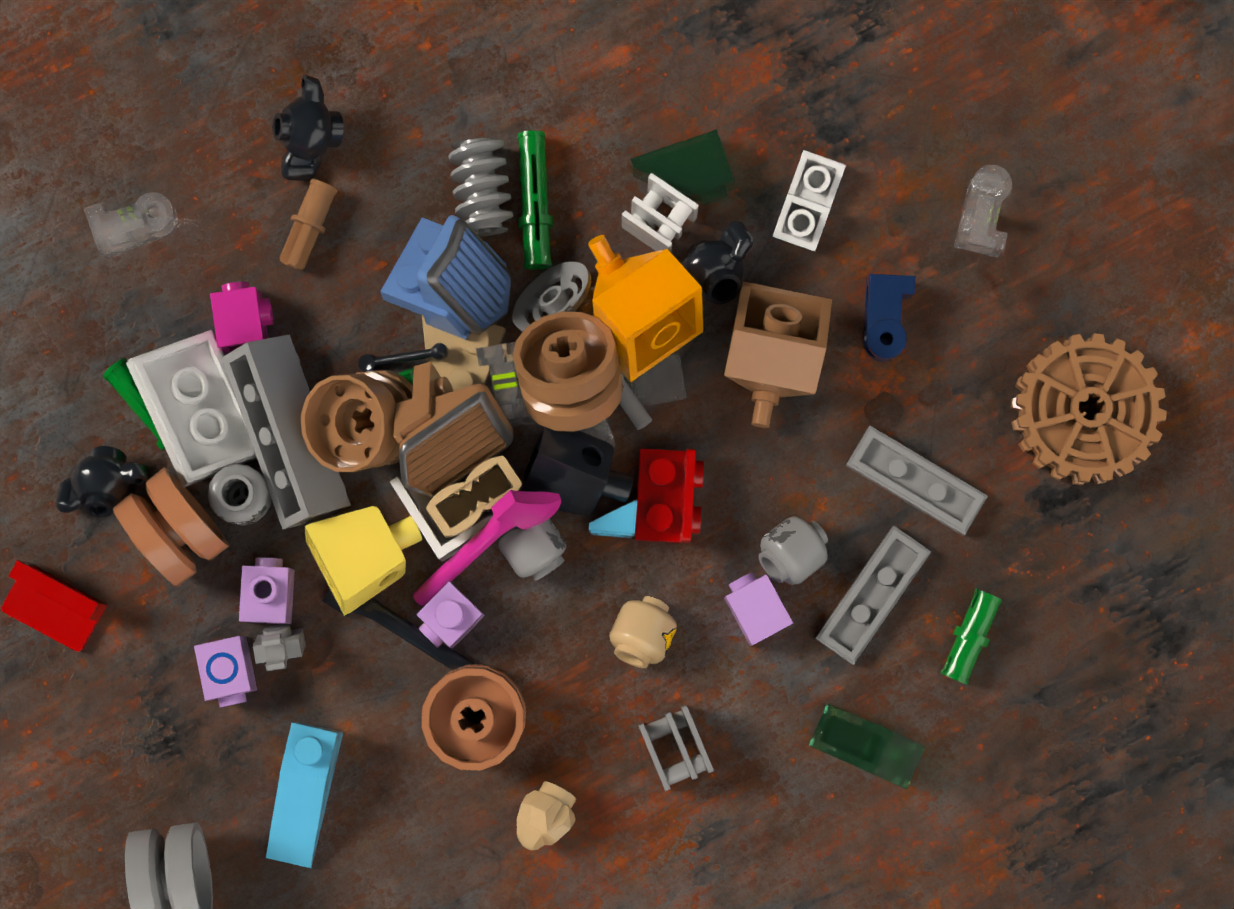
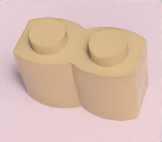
M504 456L494 457L482 462L473 469L465 482L452 484L439 491L430 500L426 510L446 539L455 538L476 525L484 513L493 512L491 507L509 490L521 491L522 482Z

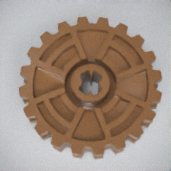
M1094 333L1086 341L1083 340L1081 334L1072 335L1069 337V340L1063 342V345L1056 341L1043 351L1044 356L1038 354L1026 366L1030 373L1025 372L1023 376L1018 378L1015 387L1021 391V394L1011 399L1010 407L1018 411L1019 416L1011 422L1013 431L1022 432L1024 439L1018 444L1022 452L1031 450L1035 454L1032 464L1038 469L1045 465L1050 467L1052 478L1059 481L1063 477L1071 476L1072 485L1081 486L1084 483L1090 482L1091 478L1095 485L1106 483L1113 479V475L1119 478L1133 471V464L1138 465L1151 455L1147 447L1160 441L1162 433L1156 429V426L1159 422L1166 420L1167 411L1160 409L1158 404L1159 400L1166 397L1164 388H1156L1154 386L1153 380L1158 376L1157 371L1154 367L1144 368L1141 364L1144 355L1139 350L1132 354L1125 351V341L1117 338L1113 343L1108 344L1105 343L1104 334ZM1087 400L1092 402L1089 406L1090 408L1095 406L1097 409V414L1089 419L1084 418L1086 412L1080 413L1079 406Z

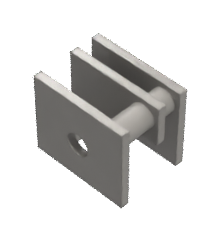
M687 705L680 707L681 711L676 713H665L664 718L644 726V723L638 725L665 791L671 789L670 785L689 777L692 780L698 778L697 774L703 771L708 773L714 771ZM687 726L699 751V755L689 758L678 731ZM672 733L684 761L662 769L651 741Z

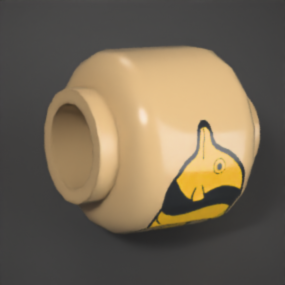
M645 596L643 601L631 600L626 602L622 606L609 635L611 644L615 647L614 654L622 661L638 668H647L649 664L661 662L665 658L677 631L676 621L667 613L669 610L668 605L650 596Z

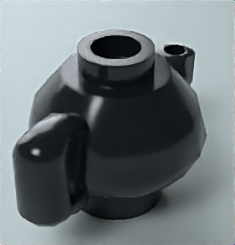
M304 75L301 82L302 96L286 106L281 113H276L273 119V136L275 140L281 141L282 145L288 150L283 156L281 163V174L286 180L310 181L315 177L317 168L321 163L320 156L325 153L327 147H339L343 139L344 124L341 113L338 111H328L324 104V92L319 79Z
M733 221L722 233L720 241H698L688 250L682 266L702 287V300L718 305L732 301L741 290L744 268L743 259L752 247L753 237L746 226L740 221Z
M110 446L95 447L91 450L89 457L82 459L73 468L70 474L71 478L65 479L60 483L56 507L60 512L70 513L78 510L83 505L85 511L92 516L108 517L114 512L113 508L130 494H135L138 487L137 484L141 485L148 481L147 469L143 465L126 462V454L117 448Z

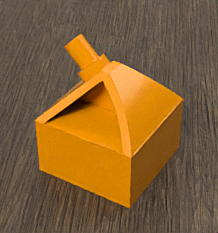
M599 235L588 242V246L597 260L595 268L598 271L592 299L594 317L599 318L611 329L616 344L620 371L632 382L703 333L702 287L668 249L622 259L619 253L612 251L604 235Z

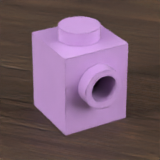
M255 558V566H242L239 621L292 624L295 570L283 567V559Z
M448 582L417 614L424 622L418 629L437 648L443 642L450 648H454L485 615L453 583Z

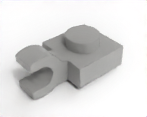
M280 624L263 629V634L257 635L253 644L255 663L266 662V671L286 669L288 659L302 657L306 647L303 628L291 630L289 624Z

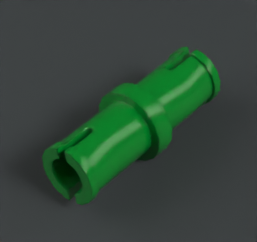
M976 588L961 627L957 625L953 634L957 635L944 668L940 672V674L966 685L969 683V677L982 646L987 648L990 639L986 637L999 605L1003 601Z

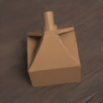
M742 281L724 376L753 392L751 401L755 402L751 425L769 428L773 406H778L780 397L816 394L827 348L832 299Z

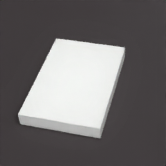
M212 330L130 358L126 363L183 488L215 476L224 467L234 464L243 465L257 459L222 361L224 355L217 347V340Z

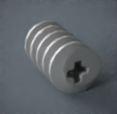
M474 138L454 143L451 147L456 150L452 151L448 157L450 164L457 166V168L451 172V179L453 182L461 185L453 190L454 199L464 202L455 208L456 216L466 220L479 237L507 232L508 228L502 227L501 223L513 218V212L501 210L499 205L511 200V194L498 192L497 187L509 182V178L505 175L495 174V169L507 164L506 158L493 156L492 153L504 147V140Z

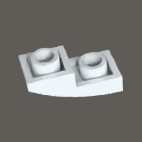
M803 150L773 237L815 251L846 165Z

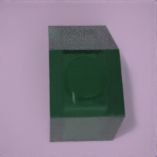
M717 129L630 159V169L633 177L648 184V177L653 173L693 202L701 201L703 206L715 204L728 197L727 191L733 190L735 180Z
M830 704L826 705L808 745L906 790L925 749L924 746L894 731Z

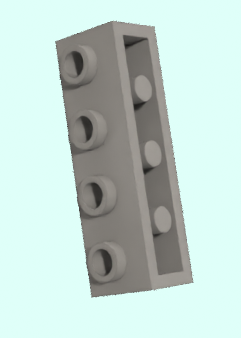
M290 334L247 342L222 357L282 529L323 520L351 506L340 473L321 465L309 452L303 438L301 412L310 390Z

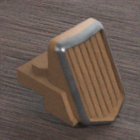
M431 361L414 366L412 399L395 404L393 437L399 444L402 485L423 495L434 497L439 491L457 483L470 474L479 464L493 458L512 443L513 428L486 385L474 384L453 391L448 378L445 376L441 377Z

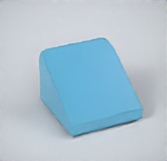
M637 500L590 522L589 533L596 536L632 538V536H635Z

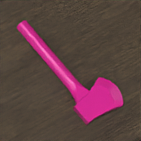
M509 490L491 507L494 515L489 522L413 592L414 600L419 605L425 606L448 582H452L500 536L513 527L517 526L526 530L544 523L559 509L561 505L560 495L551 492Z

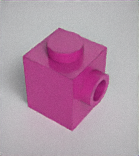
M248 282L227 283L221 286L222 292L210 293L217 347L221 351L230 353L247 342L268 338L267 325L274 324L269 297L263 298L262 293L256 287H249Z

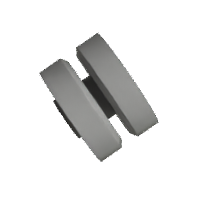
M198 822L171 826L166 840L156 828L128 833L125 846V876L131 909H213L210 860L204 834Z

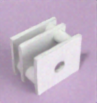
M651 173L648 177L647 191L649 193L643 201L636 196L632 199L631 214L626 210L622 213V228L655 251L668 249L671 252L672 239L679 240L682 235L681 226L686 219L694 223L697 219L699 205ZM662 202L673 208L667 218L656 211ZM656 225L659 227L657 232L653 230Z

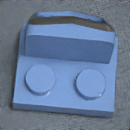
M450 215L445 224L441 225L421 218L380 292L383 300L424 316L427 325L467 340L471 332L482 333L508 314L511 275L506 268V262L501 260L487 242L482 241L464 219Z

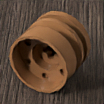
M389 370L333 375L318 382L306 396L301 412L302 435L309 452L321 465L335 472H356L372 467L393 465L399 462V444L393 437L395 404L412 399L413 386L405 377Z

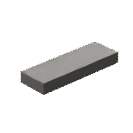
M872 426L867 428L845 465L962 536L966 534L988 497L986 494Z
M892 526L815 639L854 665L931 551L897 527Z

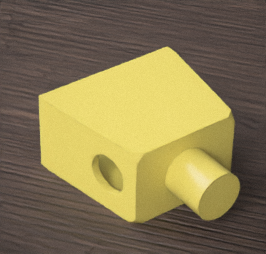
M377 506L363 508L305 526L306 543L344 616L400 579L406 571V560L401 550L422 541L419 528L411 516L388 526Z

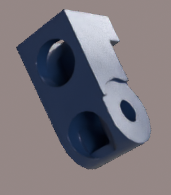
M869 274L866 278L863 344L868 356L875 361H891L905 348L907 337L901 325L902 299H911L915 295L916 276Z

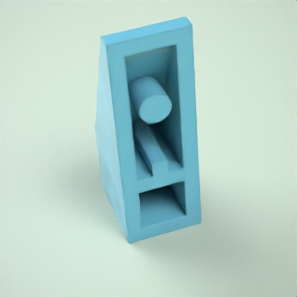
M302 722L291 723L280 770L266 858L312 868L343 737L342 731Z

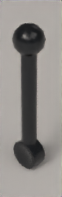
M436 343L431 349L376 357L373 354H365L359 358L358 365L363 372L375 371L378 366L420 359L434 358L437 361H442L447 358L449 350L445 344Z

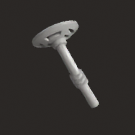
M571 261L553 266L536 277L524 289L515 303L512 315L515 326L523 332L530 325L528 321L529 313H532L534 320L537 321L542 317L543 312H546L548 315L562 311L576 312L587 296L591 286L589 270L582 263ZM576 278L582 281L581 290L575 283ZM561 281V285H560V286H558V285L552 286L553 284H555V283ZM573 291V297L570 299V292ZM621 372L624 388L619 404L636 429L640 430L652 421V418L624 380L625 376Z

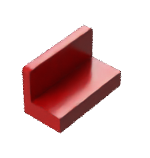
M17 560L8 576L16 581L1 606V611L76 652L83 651L108 605L29 562Z

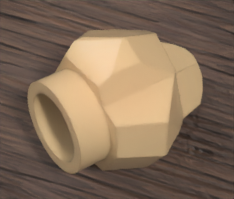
M547 781L543 782L539 791L534 790L527 794L521 803L517 816V837L522 846L532 851L538 850L544 845L556 843L575 823V815L571 808L576 798L565 789Z

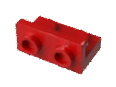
M640 449L635 541L690 544L691 533L700 534L702 506H693L694 488H703L704 461L695 460L696 449H686V451Z

